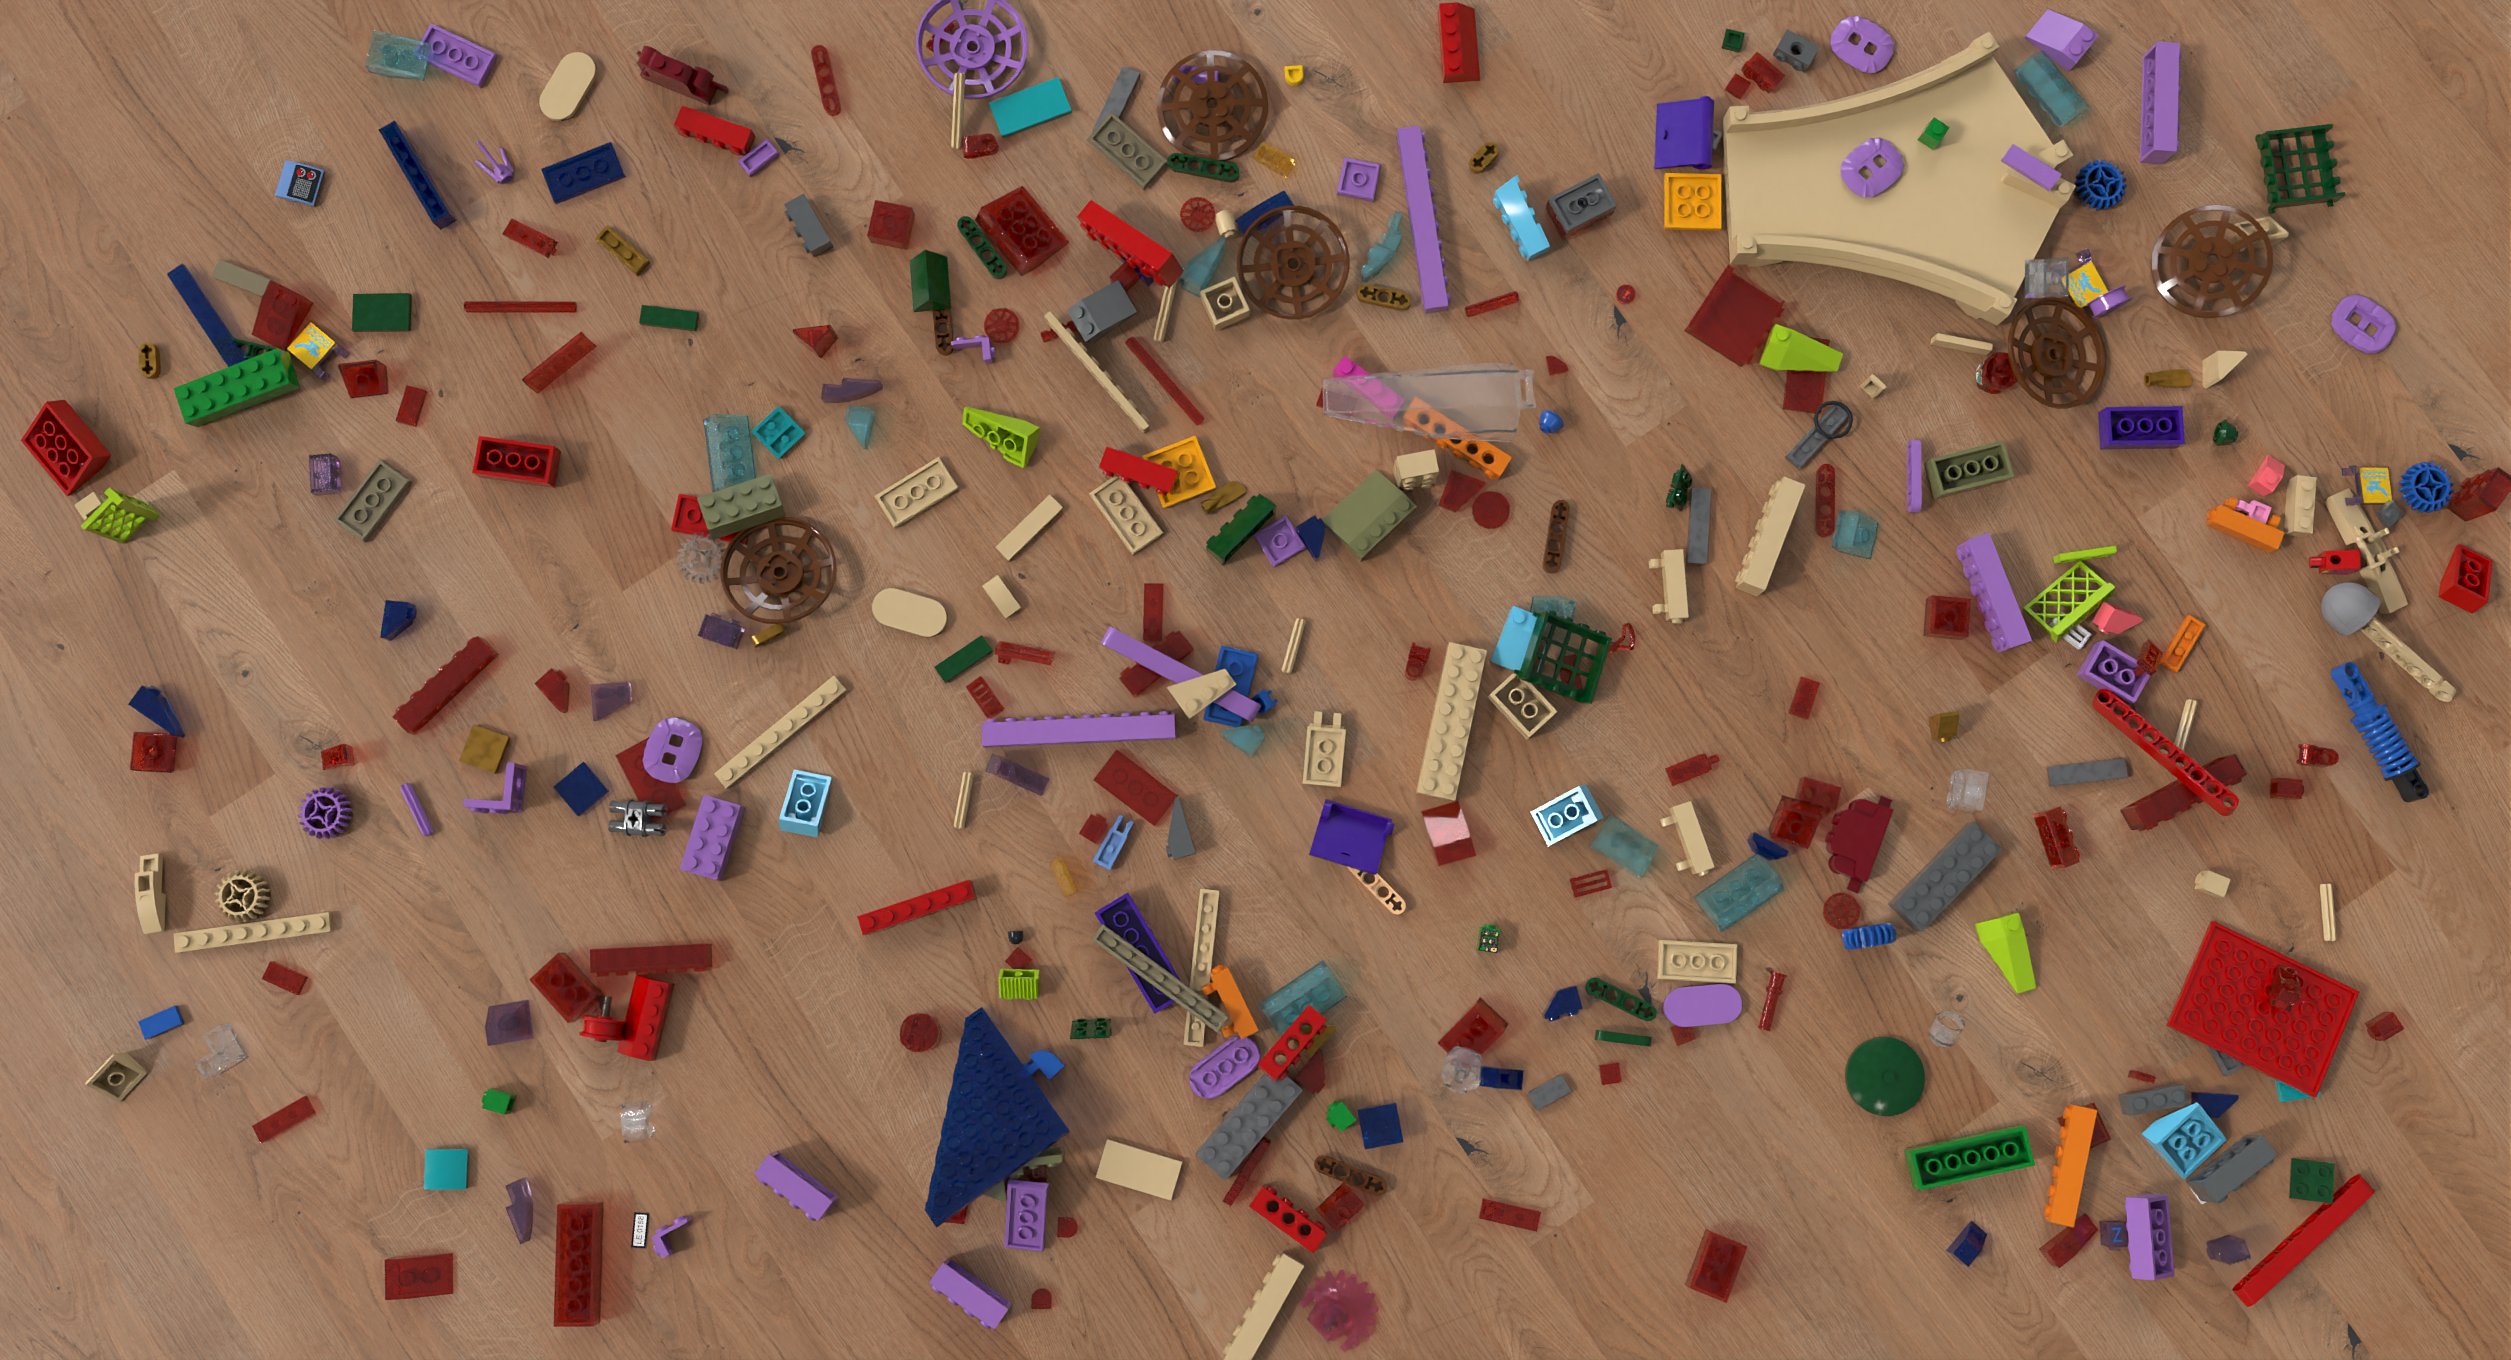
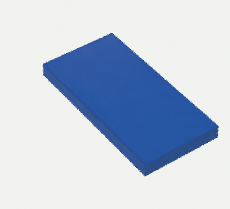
M1221 645L1215 672L1226 669L1236 683L1231 689L1248 698L1259 654ZM1212 702L1206 706L1203 720L1241 729L1243 718Z

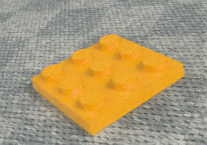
M1665 173L1664 230L1720 231L1721 174Z
M1196 435L1143 455L1145 460L1177 470L1180 473L1173 495L1167 494L1163 496L1158 494L1163 509L1216 489Z

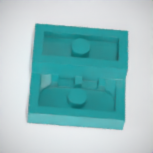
M779 406L751 431L777 459L805 434Z
M426 1149L424 1189H466L468 1149Z

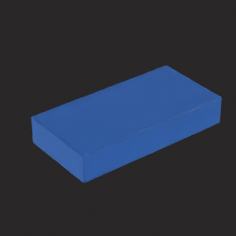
M178 1006L170 1007L138 1021L145 1040L185 1024Z

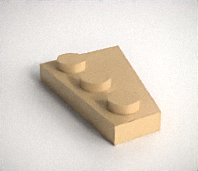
M1222 669L1166 688L1190 719L1234 687L1236 683L1226 669Z

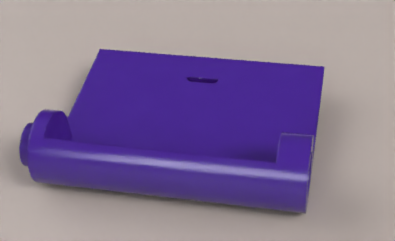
M1701 96L1699 99L1657 104L1655 169L1693 166L1695 169L1705 170L1712 167L1714 100L1711 97Z
M1325 799L1309 855L1376 875L1388 834L1392 835L1395 824L1392 823L1391 818Z

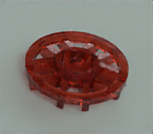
M1194 197L1183 204L1180 218L1188 230L1194 232L1205 231L1214 223L1215 209L1207 199ZM1196 201L1197 207H1193L1191 202ZM1199 201H1202L1206 204L1200 207ZM1188 204L1190 205L1191 210L1185 209ZM1207 206L1211 208L1208 211H1204ZM1183 213H1190V216H1183ZM1212 213V219L1207 215ZM1204 219L1209 221L1208 225L1203 221ZM1185 220H1190L1189 225L1185 222ZM1193 222L1197 223L1195 228L1191 227ZM1200 223L1204 226L1202 228H1198Z
M1007 308L993 309L986 316L984 330L992 341L1007 343L1018 334L1019 320L1014 312ZM997 312H1003L1001 317L997 314ZM1006 312L1010 314L1007 319L1004 318ZM995 314L998 319L993 320L991 316ZM1014 317L1016 322H1010L1011 318ZM988 320H990L993 324L987 326ZM1009 326H1016V330L1009 328ZM995 328L992 332H988V329ZM1007 331L1013 333V335L1009 338L1007 335ZM998 333V339L992 337V335ZM1005 333L1006 339L1001 340V334Z
M1836 893L1824 902L1823 917L1830 926L1836 929H1848L1858 921L1860 907L1856 899L1851 895ZM1842 896L1840 902L1835 897ZM1845 897L1849 898L1847 904L1843 903ZM1831 899L1836 903L1835 906L1829 903ZM1852 901L1856 908H1849ZM1827 906H1829L1832 909V911L1827 912ZM1850 910L1856 911V916L1850 915ZM1833 913L1835 917L1829 920L1827 915ZM1848 917L1854 918V920L1850 924L1848 921ZM1836 919L1838 920V926L1832 923ZM1841 919L1845 920L1846 926H1842Z

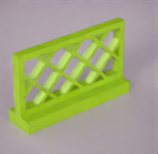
M109 487L104 492L108 498L81 527L86 531L123 544L148 518L156 520L160 514L147 502Z
M2080 560L2023 608V611L2051 635V639L2057 643L2096 611L2103 601L2109 600L2114 595L2115 587L2110 582L2107 584ZM2081 568L2086 573V578L2074 577V572ZM2062 582H2072V590L2060 589V584ZM2074 582H2086V590H2074ZM2089 582H2097L2101 587L2098 590H2089ZM2049 593L2057 594V601H2046V595ZM2060 594H2072V602H2060ZM2074 594H2086V600L2084 602H2074ZM2034 605H2043V613H2034L2031 608ZM2046 606H2057V614H2046ZM2060 606H2072V612L2060 614ZM2046 618H2057V624L2051 628L2046 624Z

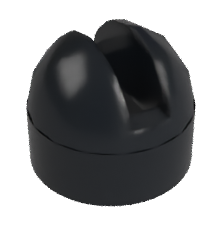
M1008 931V939L1012 944L1016 945L1022 942L1024 937L1023 931Z

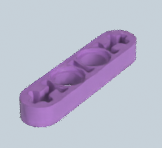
M1909 440L1907 444L1908 512L1919 513L1922 504L1921 441Z

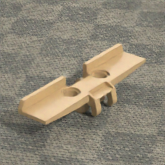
M2349 488L2328 497L2324 503L2346 546L2356 542L2368 565L2359 569V572L2368 589L2380 599V613L2389 614L2408 605L2396 573L2387 558L2400 551L2398 547L2387 550L2381 539L2382 536L2390 533L2389 529L2385 528L2376 533L2374 532L2368 518Z

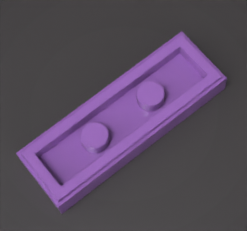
M2012 144L2001 162L2049 192L2062 175Z

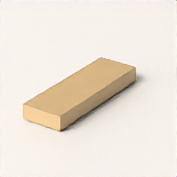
M1940 333L1931 338L1930 344L1980 355H1987L1992 351L1993 347L1992 343Z

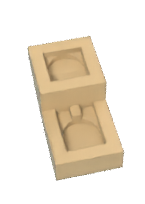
M998 575L982 585L1005 619L1021 608Z

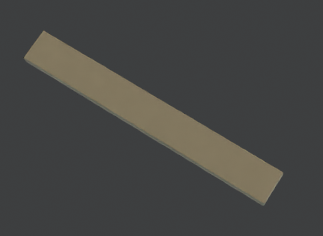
M1102 924L1091 939L1217 1033H1219L1229 1019L1228 1015L1104 924Z

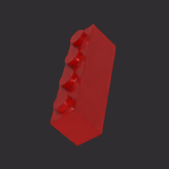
M683 105L674 123V127L679 135L689 138V136L694 137L695 140L706 144V142L711 143L720 150L728 149L737 156L748 154L755 139L752 129Z
M1107 446L1099 465V469L1103 471L1105 476L1111 478L1114 475L1121 477L1120 480L1131 484L1132 481L1139 483L1138 487L1149 490V487L1156 489V493L1163 496L1167 494L1173 495L1180 476L1177 470Z

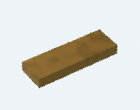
M608 225L595 238L598 243L637 276L650 263L648 259Z

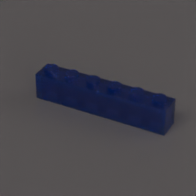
M395 120L380 128V134L433 224L442 230L457 221L404 129Z

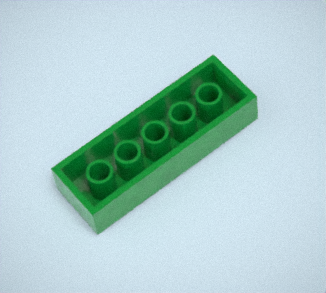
M276 348L175 387L174 391L185 424L199 427L301 387L289 352Z
M2018 1124L1904 1149L1912 1186L1919 1191L2035 1166L2026 1126Z

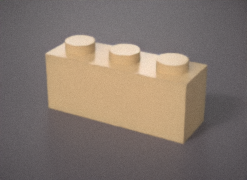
M2297 475L2287 480L2284 535L2305 537L2313 533L2317 477Z

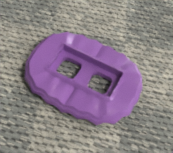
M1849 16L1841 20L1831 35V47L1838 58L1865 73L1880 71L1893 55L1894 43L1891 40V36L1884 29L1878 27L1876 23H1872L1860 16ZM1852 33L1861 37L1859 44L1856 46L1848 41ZM1868 43L1877 47L1873 55H1869L1864 51Z
M1880 137L1871 138L1856 147L1842 162L1840 169L1841 177L1847 187L1856 195L1873 197L1897 180L1902 174L1904 163L1902 155L1892 146L1890 141L1883 140ZM1877 155L1882 156L1886 161L1882 168H1878L1873 162ZM1863 167H1867L1872 173V176L1866 180L1859 174V170Z
M2361 295L2345 297L2332 313L2331 325L2334 328V333L2340 335L2341 339L2346 341L2348 345L2353 346L2356 350L2363 351L2365 354H2376L2384 350L2395 335L2396 325L2392 316L2367 297ZM2352 313H2356L2361 317V321L2357 326L2349 322ZM2369 323L2377 328L2374 336H2370L2365 332V328Z
M675 717L663 719L660 723L656 724L647 741L643 757L645 770L652 777L669 783L680 782L686 779L692 772L702 746L701 731L693 723ZM672 735L683 737L680 747L669 744ZM665 753L676 755L674 765L662 762Z

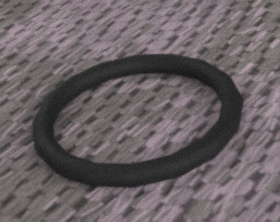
M1828 401L1820 405L1816 410L1814 423L1821 435L1826 438L1837 439L1848 434L1852 428L1853 417L1849 408L1842 402ZM1827 405H1838L1845 409L1849 417V424L1846 430L1838 435H1830L1824 432L1818 423V415L1822 408Z

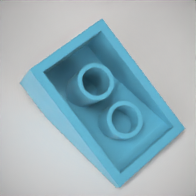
M1512 606L1490 662L1515 671V669L1520 671L1537 617L1532 616L1533 613Z
M798 770L793 771L779 817L781 831L818 838L832 777Z
M1586 784L1580 785L1531 811L1548 846L1604 818Z

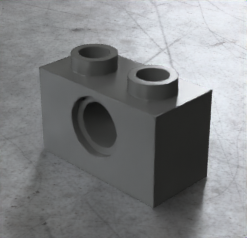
M1787 29L1773 56L1778 61L1786 62L1795 70L1805 73L1820 47ZM1792 50L1797 51L1799 55H1794Z

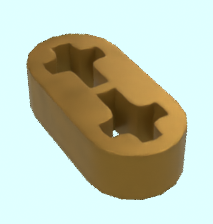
M1494 142L1485 143L1470 159V171L1474 174L1482 173L1498 156V145ZM1491 148H1493V154L1489 153L1486 157L1485 154L1487 152V149L1490 150ZM1481 159L1483 160L1480 165L1481 167H1474V161L1477 163Z
M145 342L140 345L138 350L139 371L144 377L155 379L161 371L160 351L157 346L150 342ZM149 348L152 349V352H149V355H147L146 352L149 351ZM150 367H152L153 370H151L150 373H148L147 370H149Z
M775 624L755 634L750 640L754 648H757L782 636L787 630L784 624Z

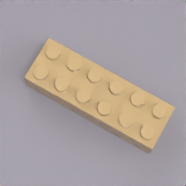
M1783 477L1779 481L1777 480L1775 484H1772L1768 493L1771 497L1762 508L1764 515L1758 520L1755 530L1758 531L1755 537L1752 536L1748 545L1751 549L1742 560L1744 567L1736 576V589L1754 596H1758L1765 591L1805 484L1787 477Z

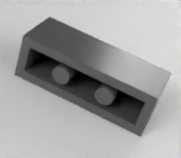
M804 194L784 204L787 209L784 213L789 222L794 221L796 226L793 229L798 238L803 237L805 242L802 245L807 254L811 252L813 257H816L834 247Z
M2170 1084L2118 1094L2122 1114L2131 1116L2189 1104L2185 1085Z

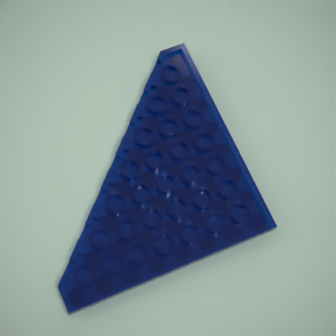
M982 1007L965 1018L964 1032L961 1037L959 1055L953 1074V1083L947 1102V1111L941 1130V1139L936 1153L935 1167L930 1181L929 1195L924 1209L936 1228L1070 1133L1065 1123Z

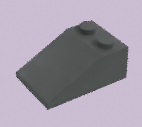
M1117 280L1083 298L1070 307L1067 312L1084 341L1096 343L1137 314L1138 310L1120 280Z

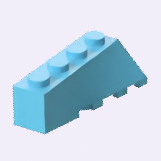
M1516 175L1495 191L1493 203L1502 212L1501 217L1504 224L1509 225L1512 239L1517 241L1520 246V254L1523 258L1526 257L1527 261H1531L1547 253L1550 245L1541 225L1535 223V212L1533 208L1527 206V195L1525 190L1520 191L1517 184L1520 180L1518 175Z

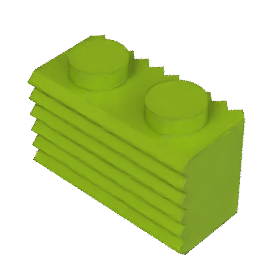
M1000 969L998 978L999 998L1007 1000L1014 998H1024L1026 1000L1039 998V970Z

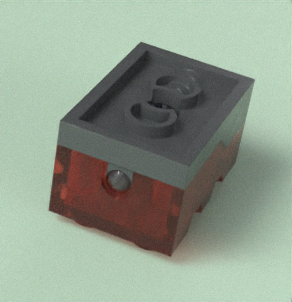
M1598 173L1549 198L1546 210L1562 239L1565 240L1578 231L1612 216L1617 204Z

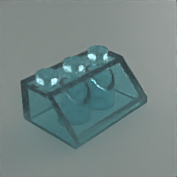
M1608 814L1589 845V848L1637 878L1643 876L1658 847L1657 844Z

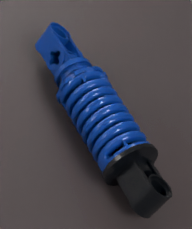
M2348 662L2334 667L2331 670V677L2348 703L2349 710H2353L2355 715L2350 719V722L2354 724L2358 733L2365 732L2361 738L2362 740L2369 739L2365 742V745L2367 747L2372 746L2369 748V752L2375 753L2373 755L2374 760L2380 759L2376 764L2377 766H2383L2380 768V771L2384 776V780H2392L2401 798L2407 803L2427 798L2429 789L2416 769L2421 763L2416 759L2413 752L2409 750V745L2405 744L2406 740L2404 737H2401V731H2398V726L2394 724V719L2390 717L2391 714L2387 709L2386 703H2377L2375 700L2376 696L2372 694L2355 663Z

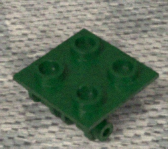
M1681 464L1680 470L1673 474L1671 482L1673 484H1670V487L1674 489H1669L1670 493H1668L1665 501L1667 507L1674 508L1676 506L1679 511L1682 510V506L1686 505L1687 489L1692 485V477L1683 464Z
M1080 1018L1072 1021L1070 1039L1110 1038L1112 1036L1111 1019L1097 1018L1095 1020Z
M2291 1158L2289 1198L2333 1204L2335 1164Z

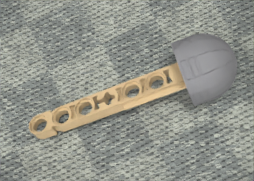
M2343 582L2331 587L2325 593L2321 602V612L2325 621L2341 636L2350 635L2357 630L2362 631L2421 685L2429 689V692L2443 702L2452 701L2456 694V689L2446 680L2443 681L2442 676L2374 617L2381 601L2370 590L2357 583Z

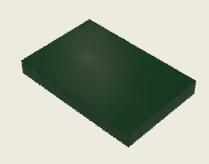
M410 293L353 294L352 331H411L412 295Z

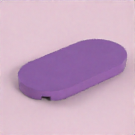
M1726 984L1678 988L1668 994L1663 1004L1666 1018L1678 1027L1729 1023L1739 1016L1742 1009V1000L1739 993L1733 987Z
M1235 1036L1199 1061L1190 1073V1086L1194 1093L1206 1099L1216 1098L1251 1073L1257 1067L1260 1059V1051L1257 1044L1249 1037L1241 1039L1240 1036Z

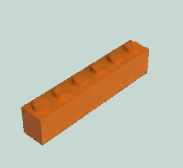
M2068 1103V1107L2064 1109V1127L2061 1126L2059 1132L2061 1142L2055 1152L2057 1162L2056 1165H2053L2051 1172L2053 1182L2052 1185H2049L2047 1192L2049 1202L2044 1207V1216H2046L2045 1219L2049 1222L2074 1228L2097 1114L2095 1109Z

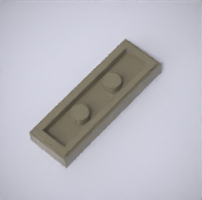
M220 259L212 274V277L263 298H266L273 283L268 278Z

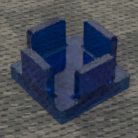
M1396 1102L1368 1106L1357 1110L1364 1149L1403 1143Z

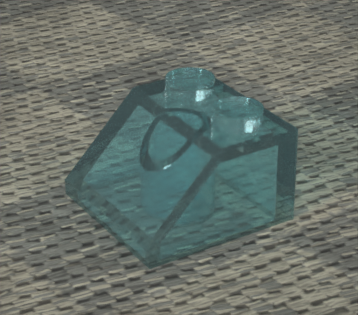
M1839 511L1835 534L1832 538V548L1844 554L1871 559L1879 523L1860 511Z
M1246 725L1223 729L1220 732V736L1251 758H1253L1265 741L1264 731L1256 725L1254 727Z

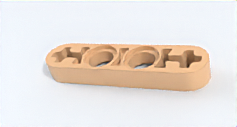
M1348 867L1349 871L1391 913L1398 915L1404 912L1406 908L1405 901L1378 873L1374 875L1375 881L1372 884H1367L1364 881V876L1367 872H1363L1360 877L1357 874L1361 872L1360 870ZM1382 886L1389 890V894L1385 898L1378 895V889ZM1392 893L1395 895L1392 899L1395 902L1400 901L1402 903L1400 911L1398 909L1394 911L1392 909L1394 905L1390 901L1388 905L1385 903Z

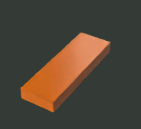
M2187 615L2159 664L2173 673H2178L2206 624L2191 615Z

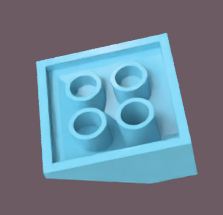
M2194 1103L2156 1120L2142 1133L2154 1150L2184 1180L2227 1140L2198 1103Z

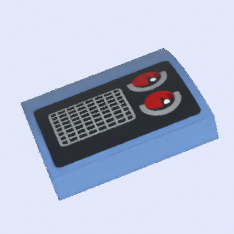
M285 160L275 196L314 207L324 170Z

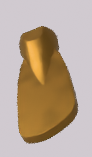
M2184 369L2165 370L2157 373L2147 372L2144 375L2145 386L2189 387L2192 384L2191 376Z
M1231 481L1214 492L1208 500L1202 501L1200 506L1205 514L1208 515L1214 509L1223 507L1244 495L1245 487L1237 481Z

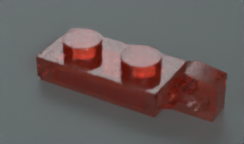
M1705 753L1667 767L1665 771L1671 785L1675 786L1709 772V770H1712L1711 764L1720 760L1717 754L1707 758Z

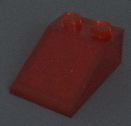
M271 280L262 296L252 335L279 349L287 351L310 311L313 302Z
M1459 801L1421 811L1437 867L1476 856Z
M1479 997L1437 1043L1466 1070L1504 1033L1508 1023Z
M453 1253L396 1256L385 1259V1300L453 1294Z

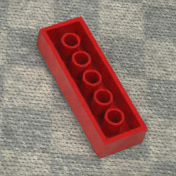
M1090 200L1077 216L1081 223L1080 227L1087 232L1086 236L1093 242L1097 240L1105 250H1112L1117 258L1126 259V262L1132 268L1138 267L1143 275L1153 277V280L1159 286L1165 285L1170 289L1184 272L1172 252L1094 201Z

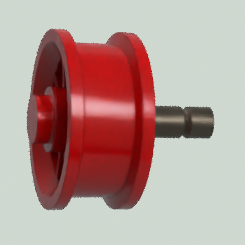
M604 996L601 1015L582 1016L585 1022L583 1031L579 1033L580 1036L595 1038L597 1042L624 1040L621 1034L623 1024H626L627 1020L609 1016L612 1003L611 996Z

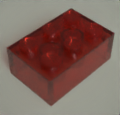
M2500 467L2492 470L2488 469L2482 474L2478 473L2472 478H2466L2460 485L2462 487L2460 491L2451 497V503L2447 509L2465 522L2496 511L2511 491V476Z
M557 953L529 979L567 1023L576 1022L604 996L566 953Z
M1705 1229L1685 1285L1727 1303L1748 1246Z

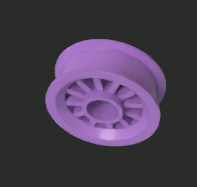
M2126 285L2115 288L2087 303L2086 306H2090L2094 313L2092 318L2103 316L2130 302L2133 298L2128 297L2124 289Z

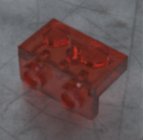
M1758 52L1749 61H1746L1741 69L1748 79H1752L1762 91H1766L1768 94L1785 77L1781 71Z

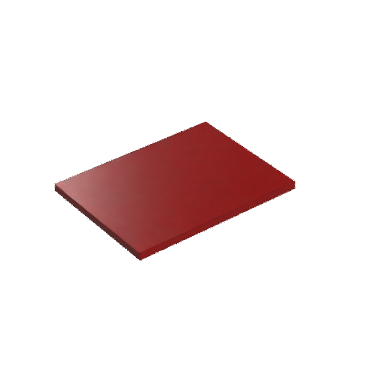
M2210 921L2166 1026L2312 1098H2316L2360 991L2215 921Z

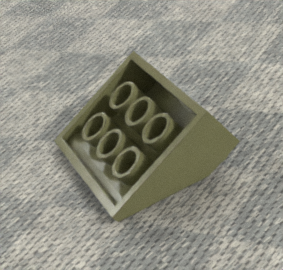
M1375 470L1321 521L1361 562L1414 513L1417 506L1398 487L1378 470Z

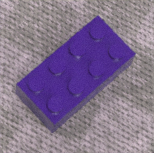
M2183 406L2106 407L2098 412L2100 450L2176 449L2185 444Z

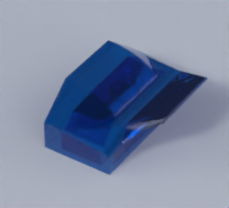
M1755 832L1751 833L1747 839L1752 852L1768 861L1782 859L1789 853L1788 850Z

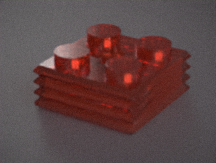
M134 732L130 770L173 773L177 735L171 733Z

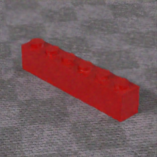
M966 880L857 916L862 934L869 935L975 900L977 896L972 880Z

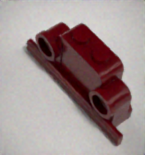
M643 46L642 52H637L639 56L637 65L641 69L640 76L645 80L709 106L717 89L728 93L729 89L727 86L712 81L714 75L701 67L695 66V68H692L685 63L661 54L649 46Z
M1880 796L1878 804L1866 799H1857L1849 804L1848 809L1842 810L1838 814L1835 813L1832 818V830L1825 837L1826 849L1832 854L1829 858L1828 866L1833 873L1850 878L1847 886L1849 891L1858 894L1861 884L1868 881L1893 813V809L1890 808L1891 799Z

